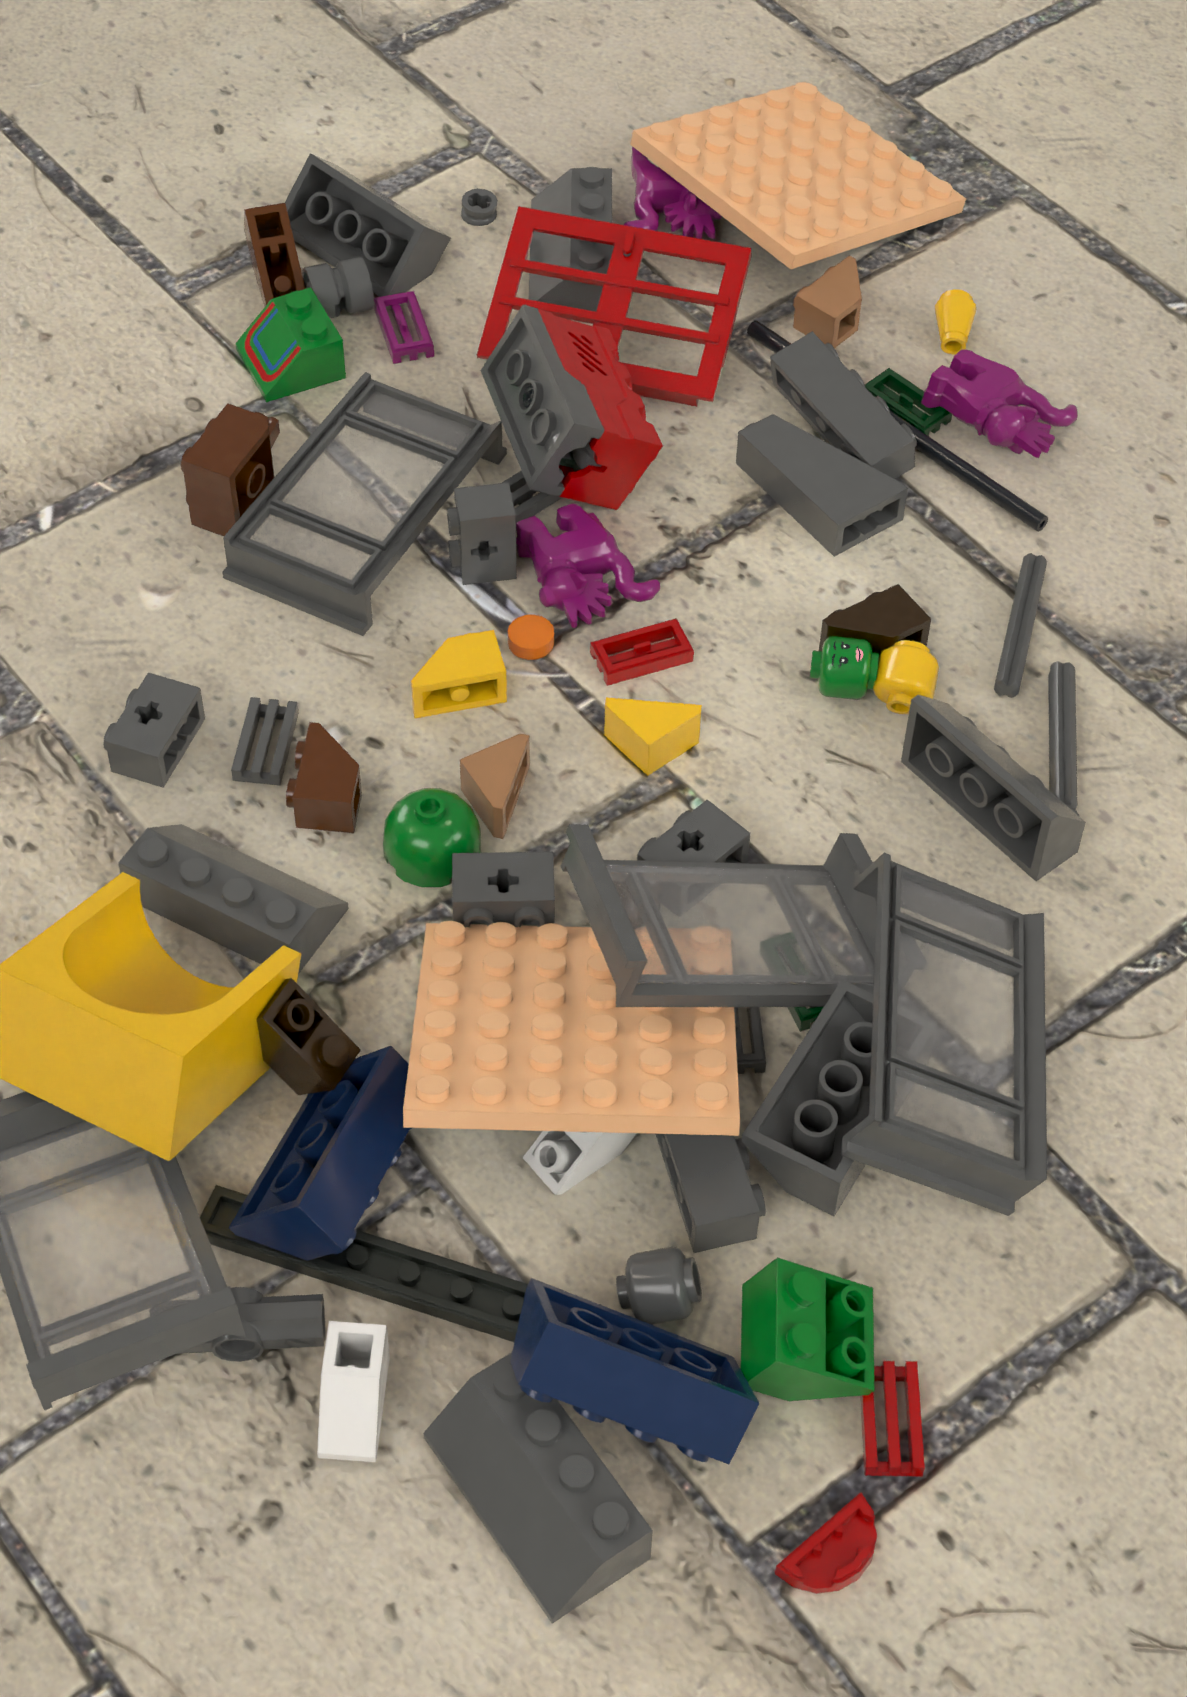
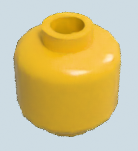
M907 640L896 642L893 646L883 650L879 657L877 678L873 687L876 697L886 703L888 710L898 714H909L912 698L921 695L933 699L939 672L938 661L930 653L929 648L919 642Z

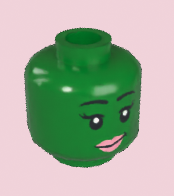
M830 636L824 641L822 651L813 650L810 678L819 679V691L826 697L860 700L866 695L868 689L873 690L877 678L879 653L872 652V647L867 640Z

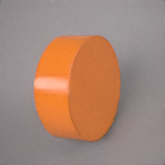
M530 614L516 618L508 628L509 649L517 657L526 660H536L545 657L554 647L553 625L549 620L539 615Z

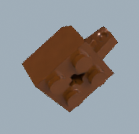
M227 403L218 416L208 422L205 432L193 447L190 446L186 449L181 460V470L184 473L186 486V503L189 506L191 525L225 536L275 478L271 448L280 433L278 419Z

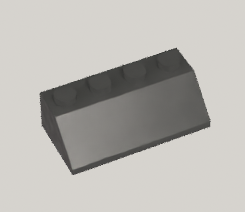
M311 153L285 201L294 241L334 267L338 260L362 256L369 272L373 293L379 297L405 293L432 275L451 237L338 165Z
M571 168L531 200V209L612 223V168ZM535 231L530 244V261L607 274L612 255V245ZM529 273V300L597 311L603 289L602 286Z
M921 695L911 699L901 762L1035 881H1038L1078 853L1086 822L1080 818L1073 807L1059 800L1044 786L1038 777L1029 774L1010 757L1003 747L993 743L977 729L971 719L962 716L948 703Z
M182 824L147 828L118 862L120 874L124 872L140 879L142 907L259 964H262L283 945L301 953L298 974L349 909L348 902Z
M843 979L743 1132L741 1139L786 1193L832 1216L836 1215L866 1165L842 1156V1137L869 1116L874 994ZM897 1006L896 1054L926 1065L930 1059L937 1024ZM895 1075L894 1115L897 1114L915 1082Z
M510 1353L472 1376L423 1434L430 1448L551 1623H554L650 1560L653 1530L559 1401L553 1398L550 1403L542 1402L530 1397L521 1390L510 1362L512 1355Z

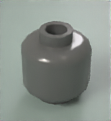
M677 1247L655 1249L631 1255L626 1263L625 1275L617 1276L616 1278L617 1294L621 1308L623 1310L631 1308L636 1319L651 1325L685 1319L692 1313L694 1303L701 1302L702 1300L701 1281L696 1261L693 1257L686 1258Z

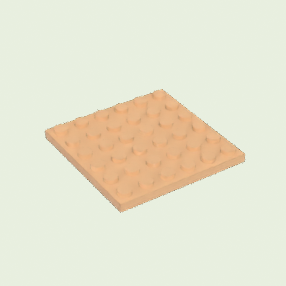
M799 82L796 85L782 89L770 90L768 93L750 98H742L736 102L713 106L710 109L693 114H685L679 118L653 123L650 126L633 130L630 143L631 146L789 269H794L962 213L966 198L955 191L948 182L934 176L925 169L922 163L912 160L897 149L893 142L879 136L871 130L867 123L857 120L846 112L842 105L831 101L820 93L816 86L807 82Z
M456 921L426 923L403 1106V1128L739 1136L740 1106L734 1007H616V984L591 927H568L555 923L544 924L540 927L527 925L515 927L510 923L496 922L489 926L485 924H471L470 927L465 928L463 924ZM700 927L694 930L667 929L687 976H733L730 930H716L710 927ZM646 928L636 929L635 933L648 960L641 975L666 976Z

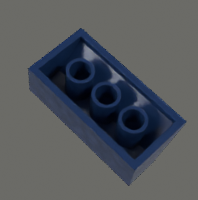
M392 1046L355 1058L334 1090L307 1095L230 1224L229 1229L235 1235L307 1261L329 1254L336 1255L349 1247L357 1234L355 1227L364 1211L377 1199L380 1192L378 1186L386 1171L399 1159L402 1153L400 1146L409 1130L412 1129L403 1128V1106L409 1064Z
M530 1279L526 1288L510 1359L518 1385H520L524 1393L546 1403L552 1402L553 1398L573 1405V1409L577 1413L594 1422L602 1423L606 1418L625 1425V1428L631 1434L644 1441L656 1442L660 1438L676 1444L683 1454L694 1460L707 1462L710 1457L728 1465L730 1464L759 1405L758 1399L733 1356L539 1280Z

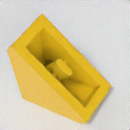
M606 697L604 736L649 776L699 743L702 705Z

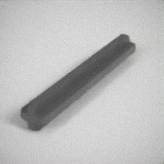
M1029 553L1023 557L994 685V690L999 696L1007 695L1012 698L1019 694L1047 566V560L1042 555L1035 556Z
M1057 661L1051 664L1048 674L1049 791L1064 804L1076 810L1078 800L1075 667L1070 662L1062 664Z

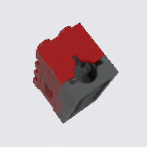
M522 305L480 371L529 490L618 510L629 493L633 491L636 483L651 462L656 459L663 445L654 425L646 421L645 406L640 395L632 391L631 375L627 367L619 362L618 347L613 336L607 328L586 325L555 316L548 311Z

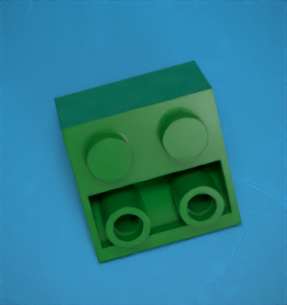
M778 1257L743 1283L740 1369L751 1389L755 1392L786 1401L862 1396L874 1392L873 1287Z

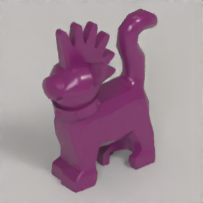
M632 147L631 171L636 183L634 210L639 220L627 221L624 225L657 231L659 224L657 213H664L666 215L665 222L671 223L672 232L683 227L682 236L693 237L695 233L696 238L702 239L703 231H705L711 239H714L716 230L713 221L720 220L723 216Z
M962 349L953 357L949 368L942 365L931 374L921 404L928 408L940 406L949 411L959 421L968 426L975 427L978 435L986 436L991 445L1008 447L1016 454H1021L1025 450L1036 458L1040 457L1041 452L1048 453L1050 445L1055 440V437L1049 434L1051 425L1068 427L1077 420L1078 416L1075 405L1069 404L1064 409L1053 407L1044 395L1027 386L1015 370L966 349ZM1039 418L1048 424L1038 422Z
M572 503L557 509L556 523L560 530L568 532L556 537L551 535L543 522L536 516L516 523V552L519 557L531 558L533 561L535 573L538 577L537 581L542 584V588L539 590L540 602L545 607H554L560 611H565L572 628L578 626L577 616L588 625L592 624L590 612L599 617H605V608L602 605L611 606L612 597L607 595L609 593V585L603 582V575L611 571L615 576L616 589L627 600L636 602L652 600L660 591V582L656 579L642 583L634 582L635 570L627 556L618 549L614 536L604 528L593 512L587 513L577 504Z

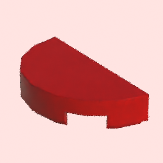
M860 1492L776 1565L775 1575L793 1588L816 1594L840 1591L859 1580L872 1562L877 1539L874 1511L863 1494Z

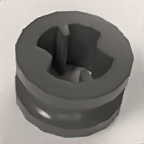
M477 188L467 191L462 196L461 217L463 221L473 226H484L492 223L497 217L498 200L491 191Z

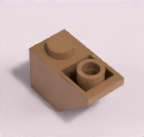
M849 255L836 266L829 267L820 278L809 286L803 287L797 293L793 304L795 308L793 328L805 335L813 331L824 344L830 343L834 348L858 331L862 295L855 258Z

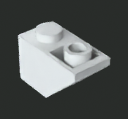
M542 1131L523 1156V1159L555 1195H562L621 1155L637 1133Z
M329 1321L321 1371L318 1458L376 1462L390 1360L387 1325Z

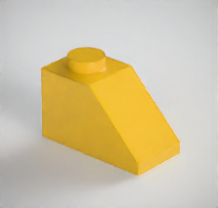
M494 630L449 637L444 641L411 680L414 718L507 702L506 668Z

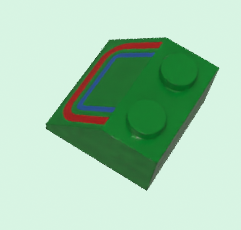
M311 287L271 299L235 343L238 354L266 403L346 378L343 339Z

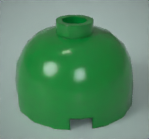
M422 788L410 792L397 801L385 819L383 832L384 858L387 864L389 861L390 865L396 869V875L404 882L419 887H444L450 885L452 878V853H481V829L472 807L454 792L442 788Z

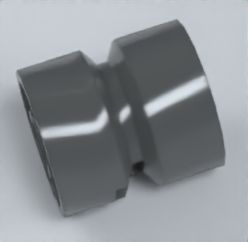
M362 256L338 260L335 268H331L327 263L303 268L305 289L312 288L330 319L338 317L343 309L349 314L373 309L372 284Z

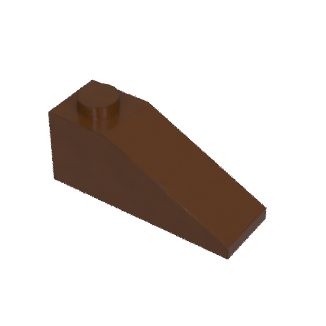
M286 203L244 209V232L264 307L273 298L305 289Z

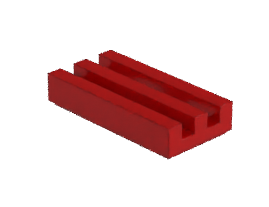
M677 618L590 642V654L593 660L597 659V668L600 673H604V681L607 686L690 663L694 659V650ZM674 637L673 639L666 640V641L659 642V643H656V644H652V645H651V643L658 642V641H661V640H665V639H669V638ZM629 649H633V650H631V651L623 652V653L616 654V655H613V656H609V657H608V655H612V654H615V653H619V652H622V651H626V650H629Z
M883 1361L882 1366H874V1381H883L888 1462L878 1461L874 1392L869 1395L860 1396L864 1475L923 1477L925 1463L917 1361H906L905 1366H895V1361ZM896 1382H904L910 1462H901Z

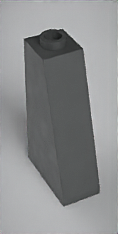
M774 414L756 423H751L738 431L736 464L834 557L903 520L908 488L898 480Z

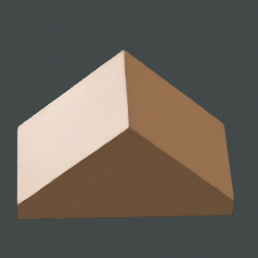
M517 734L460 759L461 791L495 838L504 839L530 767V735Z

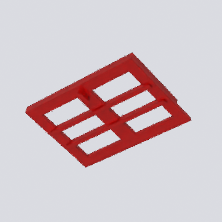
M518 206L477 351V358L488 360L507 330L512 309L520 310L522 305H527L551 312L558 317L607 328L610 330L617 347H619L623 330L704 344L705 347L697 376L620 363L627 367L631 375L632 391L640 396L696 407L699 400L713 402L750 265L752 248ZM534 231L614 246L607 274L526 260ZM644 251L725 266L718 295L636 280ZM526 272L602 286L603 289L597 311L516 297L522 273ZM635 292L715 307L709 331L703 332L627 318L632 294Z

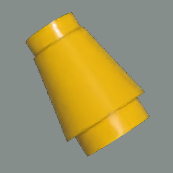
M948 290L940 296V299L935 304L941 349L948 354H957L962 349H966V343L976 314V304L972 296L964 290Z

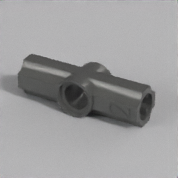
M233 1287L231 1291L238 1306L246 1337L226 1334L177 1354L213 1352L220 1359L241 1362L259 1357L263 1353V1349L322 1347L325 1341L323 1294L264 1297L262 1293L255 1289ZM190 1301L163 1303L150 1309V1317Z

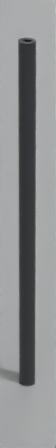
M757 320L753 321L747 329L749 336L774 353L792 344ZM890 410L891 415L900 425L906 424L914 433L917 441L915 449L1037 532L1046 526L1048 517Z

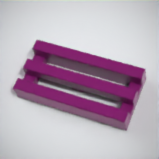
M414 291L374 298V311L393 364L402 363L401 356L408 355L410 361L418 360V353L424 352L426 358L434 357V345ZM400 304H407L420 341L413 342ZM387 306L391 307L403 344H399L386 310Z

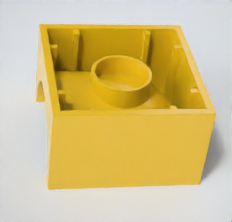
M122 872L0 964V1079L170 1161L270 1069L263 1061L257 1017L285 979L292 978L297 983L301 953L283 945L235 987L219 986L204 981L182 968L162 948L151 931L142 908L140 879Z

